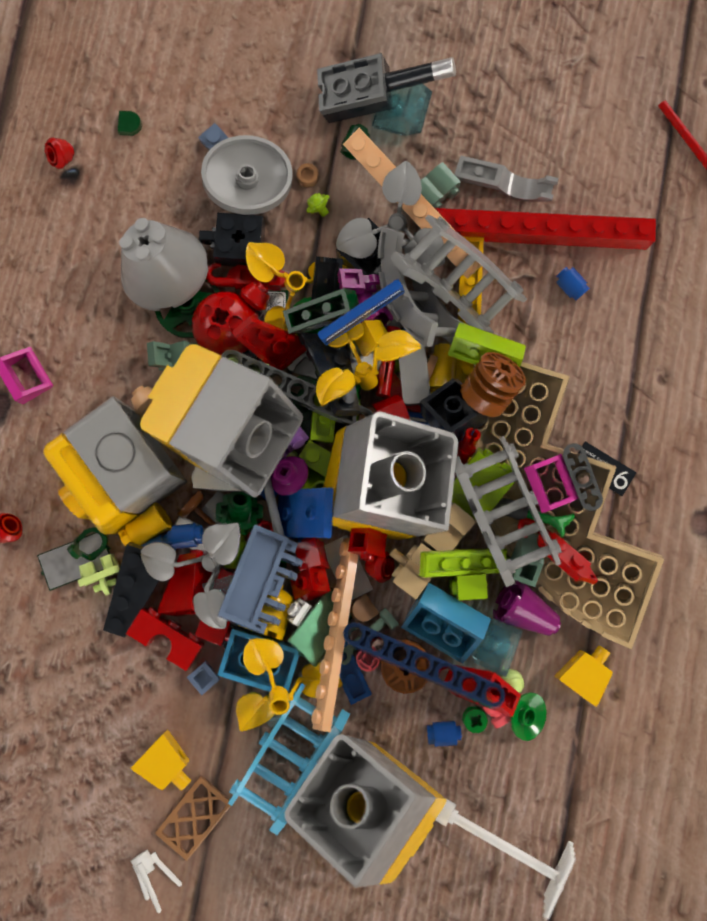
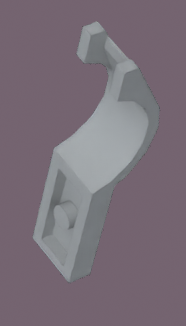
M460 156L454 174L461 182L495 189L510 198L526 202L552 201L553 195L551 192L553 186L557 185L559 178L548 175L540 179L520 177L510 172L504 165Z

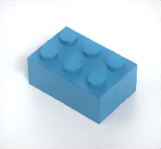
M428 583L411 606L401 628L463 664L483 641L491 619L440 588Z
M235 626L232 628L217 676L270 692L271 684L267 670L263 674L254 675L246 669L243 662L244 647L250 639H269L277 642L284 654L281 665L271 669L275 685L282 686L289 692L301 652L291 643Z

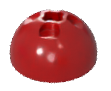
M228 291L216 292L204 298L196 307L192 317L193 336L198 346L220 356L227 350L243 353L249 349L234 337L232 331L250 316L258 320L259 316L256 309L250 306L241 295Z

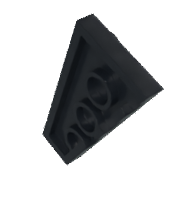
M300 333V343L305 346L309 362L312 361L316 369L317 379L324 372L332 368H340L343 372L349 369L353 373L347 344L334 348L325 345L318 336V333ZM356 386L344 396L329 402L334 415L358 416L360 406Z

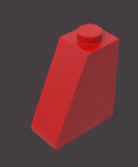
M190 550L187 554L179 555L177 562L198 558L202 555L205 556L204 551ZM202 562L174 567V575L168 582L158 607V613L173 617L196 614L193 606L194 596L199 592H204V587L210 579L212 572L206 571L202 566Z
M455 665L500 685L505 693L504 703L499 708L492 710L513 717L521 697L517 690L495 672ZM451 670L448 671L444 682L452 679L453 672ZM471 679L464 681L462 685L466 692H472L477 687L476 682ZM489 690L486 693V699L491 703H496L501 698L497 690ZM450 691L456 697L481 705L477 702H474L468 698H465L459 694Z

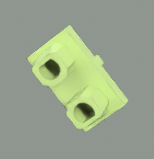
M114 554L100 558L104 569L100 572L96 571L93 562L79 566L82 578L78 580L79 586H88L99 581L100 584L93 586L94 592L103 591L106 596L112 594L111 587L116 584L117 579L108 580V577L118 574L121 566Z

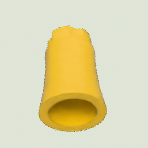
M440 343L434 346V353L432 355L437 356L438 361L429 380L431 393L451 379L456 378L457 358L448 356L451 346L449 344Z
M154 502L145 512L119 530L118 534L125 547L129 542L141 546L154 537L170 531L173 524L164 508L159 503Z

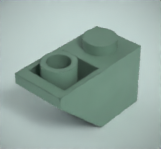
M531 534L527 538L517 540L510 560L539 549L540 547L537 544L538 535ZM544 558L516 569V572L512 574L513 579L535 587L544 565Z

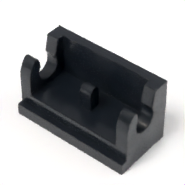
M315 257L311 300L340 290L337 274L339 268L342 269L343 259Z

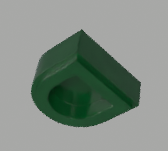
M119 111L118 134L125 136L138 134L142 129V121L139 115L133 111Z

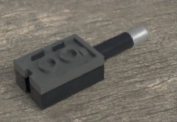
M382 53L319 68L317 69L318 86L323 92L318 94L319 111L328 123L391 110V91L455 76L456 66L454 59L451 57L390 72V67Z

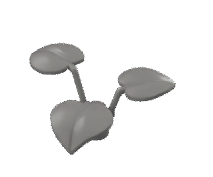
M404 161L390 171L383 181L382 190L385 198L392 203L398 202L397 213L390 216L388 224L381 227H388L397 231L403 230L409 239L412 240L405 246L406 254L415 248L431 228L420 229L415 237L406 228L407 219L402 214V204L404 203L409 206L416 204L421 196L422 186L416 169L408 161ZM355 218L349 221L340 231L336 247L352 257L366 258L376 249L377 239L373 234L381 232V227L372 230L368 219ZM439 235L416 261L421 265L424 262L427 263L444 245L442 237ZM445 258L436 267L443 265Z
M238 523L215 524L208 527L203 533L202 542L204 549L209 553L198 558L174 562L176 552L166 543L155 542L143 547L141 558L150 576L159 581H166L173 577L174 567L202 562L203 568L206 571L212 572V575L204 587V592H199L194 596L193 606L195 613L202 622L210 627L225 629L227 627V620L217 617L226 594L218 589L209 590L216 575L220 573L219 569L233 562L237 556L240 544Z

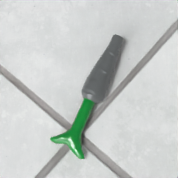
M502 498L493 510L515 500ZM528 506L505 515L515 520L526 518L534 520ZM538 512L542 522L553 526L561 538L565 535V527L575 518L574 514L552 516Z

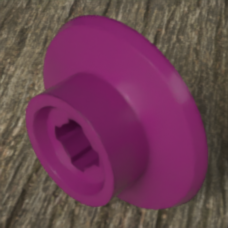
M288 456L286 459L280 460L271 475L274 491L280 495H291L300 490L308 477L306 462L298 456Z

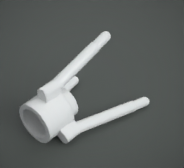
M145 850L133 858L131 863L145 900H149L150 895L156 911L160 913L161 907L147 874L155 869L153 864L155 863L177 886L180 887L182 882L158 858L156 852L150 855L149 851Z

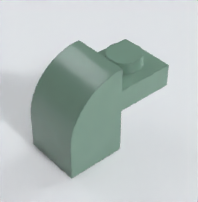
M188 341L173 344L149 342L147 343L148 366L158 367L159 371H164L167 365L174 367L187 346L198 344Z

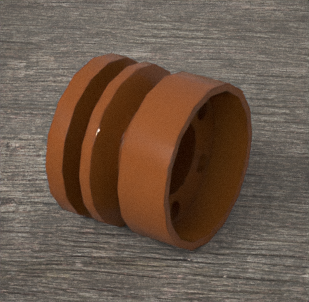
M486 352L474 366V370L464 380L460 391L466 403L475 411L485 416L498 417L507 409L512 399L524 387L526 378L520 367L510 358L499 353Z
M407 638L396 639L416 649L426 652L421 645H419L416 641ZM403 649L397 650L394 654V659L396 661L404 660L407 652ZM421 659L417 663V670L426 671L429 668L430 662L426 659ZM380 660L382 677L386 684L396 692L402 694L415 693L428 682L409 672L404 673L402 669Z

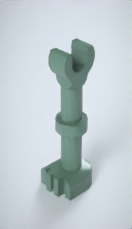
M384 608L379 612L381 618L369 628L379 632L386 625L390 630H393L399 624L392 614ZM360 631L361 634H360L356 639H354L353 641H358V640L361 638V635H362V632H361V631ZM349 644L344 647L343 652L347 656L342 661L343 665L350 662L351 655L357 650Z

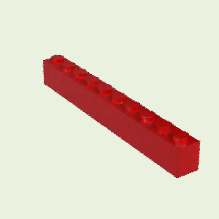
M435 208L461 236L484 237V242L647 250L656 241V219Z

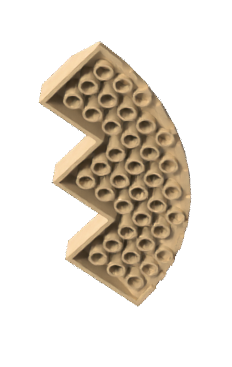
M522 362L520 369L526 378L524 387L512 399L510 405L500 416H488V421L477 429L481 433V437L475 447L476 449L479 447L482 450L487 448L495 454L504 450L500 437L504 436L508 444L513 443L519 456L515 460L528 492L533 490L524 468L559 454L563 456L564 449L550 445L548 441L570 376ZM570 451L567 457L573 458L576 464L571 465L572 470L579 466H586L585 461L579 462L578 456L580 454ZM587 457L603 497L601 507L590 511L585 509L581 505L580 500L577 499L544 513L552 516L575 515L573 521L565 527V535L562 539L591 563L590 567L598 582L595 585L582 580L576 582L546 556L544 557V565L536 587L549 601H552L568 616L570 615L585 627L594 630L602 635V637L632 649L664 558L662 555L594 532L616 466ZM508 459L499 462L500 464L505 462L510 465ZM555 462L537 468L550 503L568 497ZM579 470L575 476L577 482L581 483L578 479L579 477L583 478L584 475H588L590 480L589 472ZM517 481L502 498L518 500L523 497ZM594 483L586 488H579L581 493L586 490L588 498L584 500L585 503H590L591 506L596 505L595 501L599 497L597 495L593 496L590 488H595ZM535 505L537 511L541 512L539 505ZM503 516L493 520L491 526L495 533L502 537L518 530L517 524L519 520ZM543 523L549 531L555 532L559 536L553 526ZM517 541L504 546L510 557Z

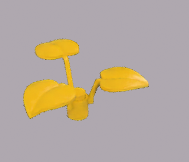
M249 242L246 247V263L251 275L264 283L270 282L274 275L285 278V288L290 292L285 308L282 306L272 307L267 311L264 322L288 331L283 311L290 308L295 293L299 292L305 283H313L315 262L308 268V274L311 279H308L299 271H293L289 274L280 273L278 271L285 264L282 250L270 243ZM342 265V269H348L346 266Z
M359 323L328 344L334 348L349 344L358 363L355 368V374L349 369L343 372L340 368H332L324 372L316 384V395L319 403L323 407L328 402L344 396L354 388L355 382L360 384L363 390L373 389L378 384L376 376L379 374L377 370L378 360L386 362L401 358L421 349L420 344L406 331L394 330L388 332L379 339V347L374 348L372 367L371 364L361 361L352 342L364 334V327L362 323Z
M250 639L243 651L244 665L254 675L263 674L267 670L271 691L269 696L265 695L262 697L257 692H251L243 695L238 700L236 715L240 732L266 723L275 714H285L290 707L289 701L294 699L293 695L301 683L306 685L302 691L303 694L316 698V688L320 684L321 662H315L314 665L312 663L305 665L302 668V677L297 678L290 693H288L284 687L275 685L271 670L280 666L283 661L284 654L281 646L269 639ZM340 676L338 688L343 686Z

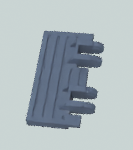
M254 524L217 617L260 634H264L267 624L258 621V619L279 626L280 619L263 613L261 610L263 605H266L277 611H285L286 606L284 604L267 598V595L278 598L284 579L288 578L294 581L297 579L298 575L295 572L282 568L279 564L282 560L293 566H302L303 561L284 552L286 550L295 553L298 543Z

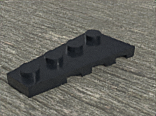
M131 542L126 545L103 631L125 638L127 636L126 632L151 597L159 580L150 576L141 558L143 546Z

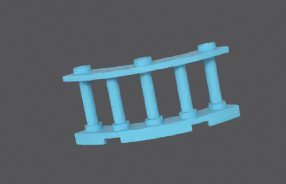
M303 683L295 691L294 699L289 701V710L280 716L270 733L266 731L258 743L262 747L242 780L239 781L237 779L229 791L232 794L228 802L229 805L232 806L238 796L270 815V819L274 822L269 831L275 835H278L287 823L285 819L286 808L330 743L342 732L350 716V713L343 709L337 717L333 715L331 732H326L324 736L322 734L317 735L289 717L288 714L294 705L311 716L314 709H316V706L300 697L306 686ZM282 724L313 743V747L316 749L310 759L307 757L304 759L273 739ZM268 747L299 767L298 770L301 771V774L295 783L292 781L290 783L258 763ZM253 772L284 791V795L287 798L282 807L273 806L244 787Z

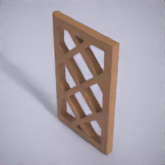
M200 776L155 834L183 857L185 861H188L231 807L228 804L230 799L203 776ZM202 784L207 788L208 796L195 797L194 791ZM213 800H221L226 804L220 813L214 814ZM208 801L209 814L196 815L195 802ZM185 803H191L192 816L179 817L178 811ZM210 819V826L206 831L198 833L197 820ZM192 821L193 834L180 835L179 822ZM169 823H175L176 836L168 837L162 831ZM194 839V846L188 853L181 848V840Z

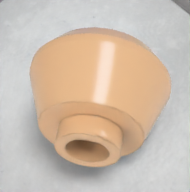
M140 386L132 392L133 397L131 401L136 414L144 415L152 403L148 396L153 388Z

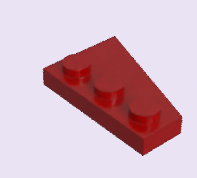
M251 316L232 331L234 337L264 363L281 371L306 351L305 346L301 345L298 335L289 334L286 330Z

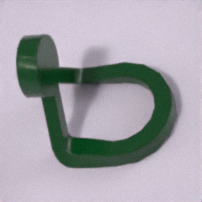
M96 527L88 528L74 539V544H71L67 551L75 559L83 557L93 561L107 548L108 537ZM90 532L98 533L102 538V544L99 549L91 554H86L79 550V542Z

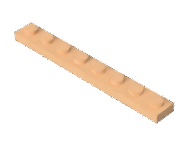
M360 127L343 144L381 186L386 175L396 168ZM422 194L416 204L411 206L402 204V209L421 229L433 228L425 219L427 215L436 219L442 217ZM442 237L443 243L445 244L447 242V239ZM456 245L448 253L447 257L457 267L469 254ZM475 261L463 275L468 279L482 265Z
M350 537L343 539L339 547V554L341 556L335 571L337 581L331 596L333 602L332 611L329 613L327 620L329 630L324 640L325 654L324 660L320 664V684L316 688L317 704L311 719L312 729L331 732L345 644L343 632L348 625L359 556L348 552Z

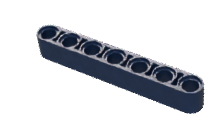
M350 623L344 629V639L357 650L488 708L497 709L504 703V690L497 683L359 623ZM355 630H360L362 632L361 638L358 641H351V633ZM376 640L384 641V647L380 651L372 650V644ZM400 649L407 652L406 658L402 661H396L394 659L395 652ZM421 659H426L430 662L429 668L426 671L417 670V663ZM449 669L453 672V677L450 681L444 682L440 680L439 675L442 670ZM468 679L474 680L477 684L476 689L472 692H466L462 688L464 681ZM494 689L500 693L501 698L498 702L491 703L486 699V693L489 690Z

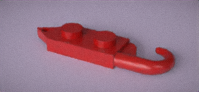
M213 263L208 266L206 280L211 285L241 289L251 282H259L251 275L247 265H237L231 268L227 277H214L211 274L213 269L221 267L220 263ZM282 269L278 271L280 273H287ZM274 275L270 282L264 284L271 291H281V288L285 287V278Z
M528 518L520 519L517 527L520 529L524 525H530L535 521ZM546 528L551 540L556 539L562 553L558 554L561 562L558 566L576 582L582 580L595 585L598 580L590 567L591 563L564 539ZM538 531L537 544L542 548L546 544ZM551 555L547 556L549 559H551V560L554 562V560H553V558H552Z

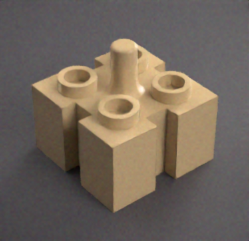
M452 503L449 530L424 535L420 540L433 551L453 550L462 537L476 523V520L456 503Z
M422 543L419 547L414 545L406 556L396 548L389 555L400 563L392 574L395 577L393 583L414 599L418 598L432 578L419 576L420 552L432 551Z

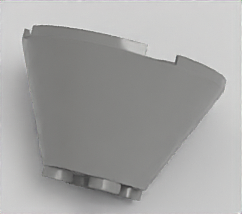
M139 218L119 241L121 246V284L130 300L141 308L161 311V308L178 307L190 300L199 291L208 273L207 252L199 239L187 231L153 220H147L146 218Z

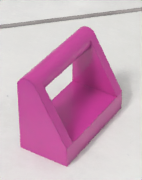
M31 347L0 357V376L16 402L25 404L53 387L51 380ZM25 357L42 383L28 390L24 389L11 366Z
M562 454L524 468L541 513L579 499ZM555 462L568 497L550 503L537 468Z

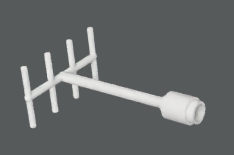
M447 799L445 806L435 821L445 827L448 823L452 825L455 823L551 879L544 893L545 899L543 901L545 903L543 917L549 919L576 860L574 857L575 853L573 852V842L568 841L558 865L553 869L459 815V811L455 810L457 804Z

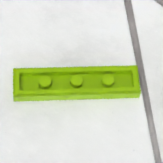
M489 548L420 552L419 576L423 578L500 573ZM503 549L501 552L506 560L507 549Z

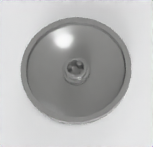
M248 135L227 138L214 145L202 162L201 175L205 192L216 205L232 213L255 215L270 211L285 200L291 189L292 166L289 158L281 148L264 138Z

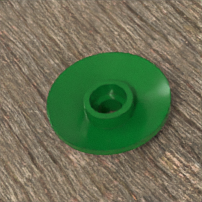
M533 692L523 694L519 699L513 717L511 716L513 733L521 740H533L540 734L545 725L547 711L545 702L540 695Z

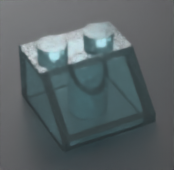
M424 84L391 91L392 109L375 113L372 126L376 129L402 136L421 133L432 91Z
M489 617L491 621L485 637L472 652V661L506 677L523 630Z

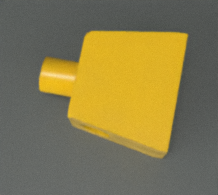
M600 645L597 646L592 655L579 650L554 677L597 707L613 674L610 669L603 665L611 653Z
M166 730L131 767L135 773L162 791L170 782L180 791L191 782V779L182 771L188 764L189 758L169 730Z

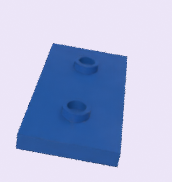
M333 488L300 489L291 495L278 494V511L284 536L303 538L332 537Z

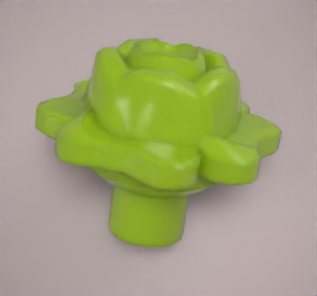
M320 193L313 194L307 199L308 208L306 212L311 214L319 212L322 217L326 216L329 211L325 206L330 196L321 195Z

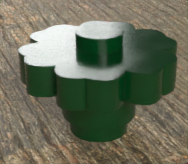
M233 491L225 494L222 497V502L216 504L215 519L221 522V524L238 523L240 533L247 535L251 532L254 524L257 525L263 521V506L258 504L257 497H253L245 492Z

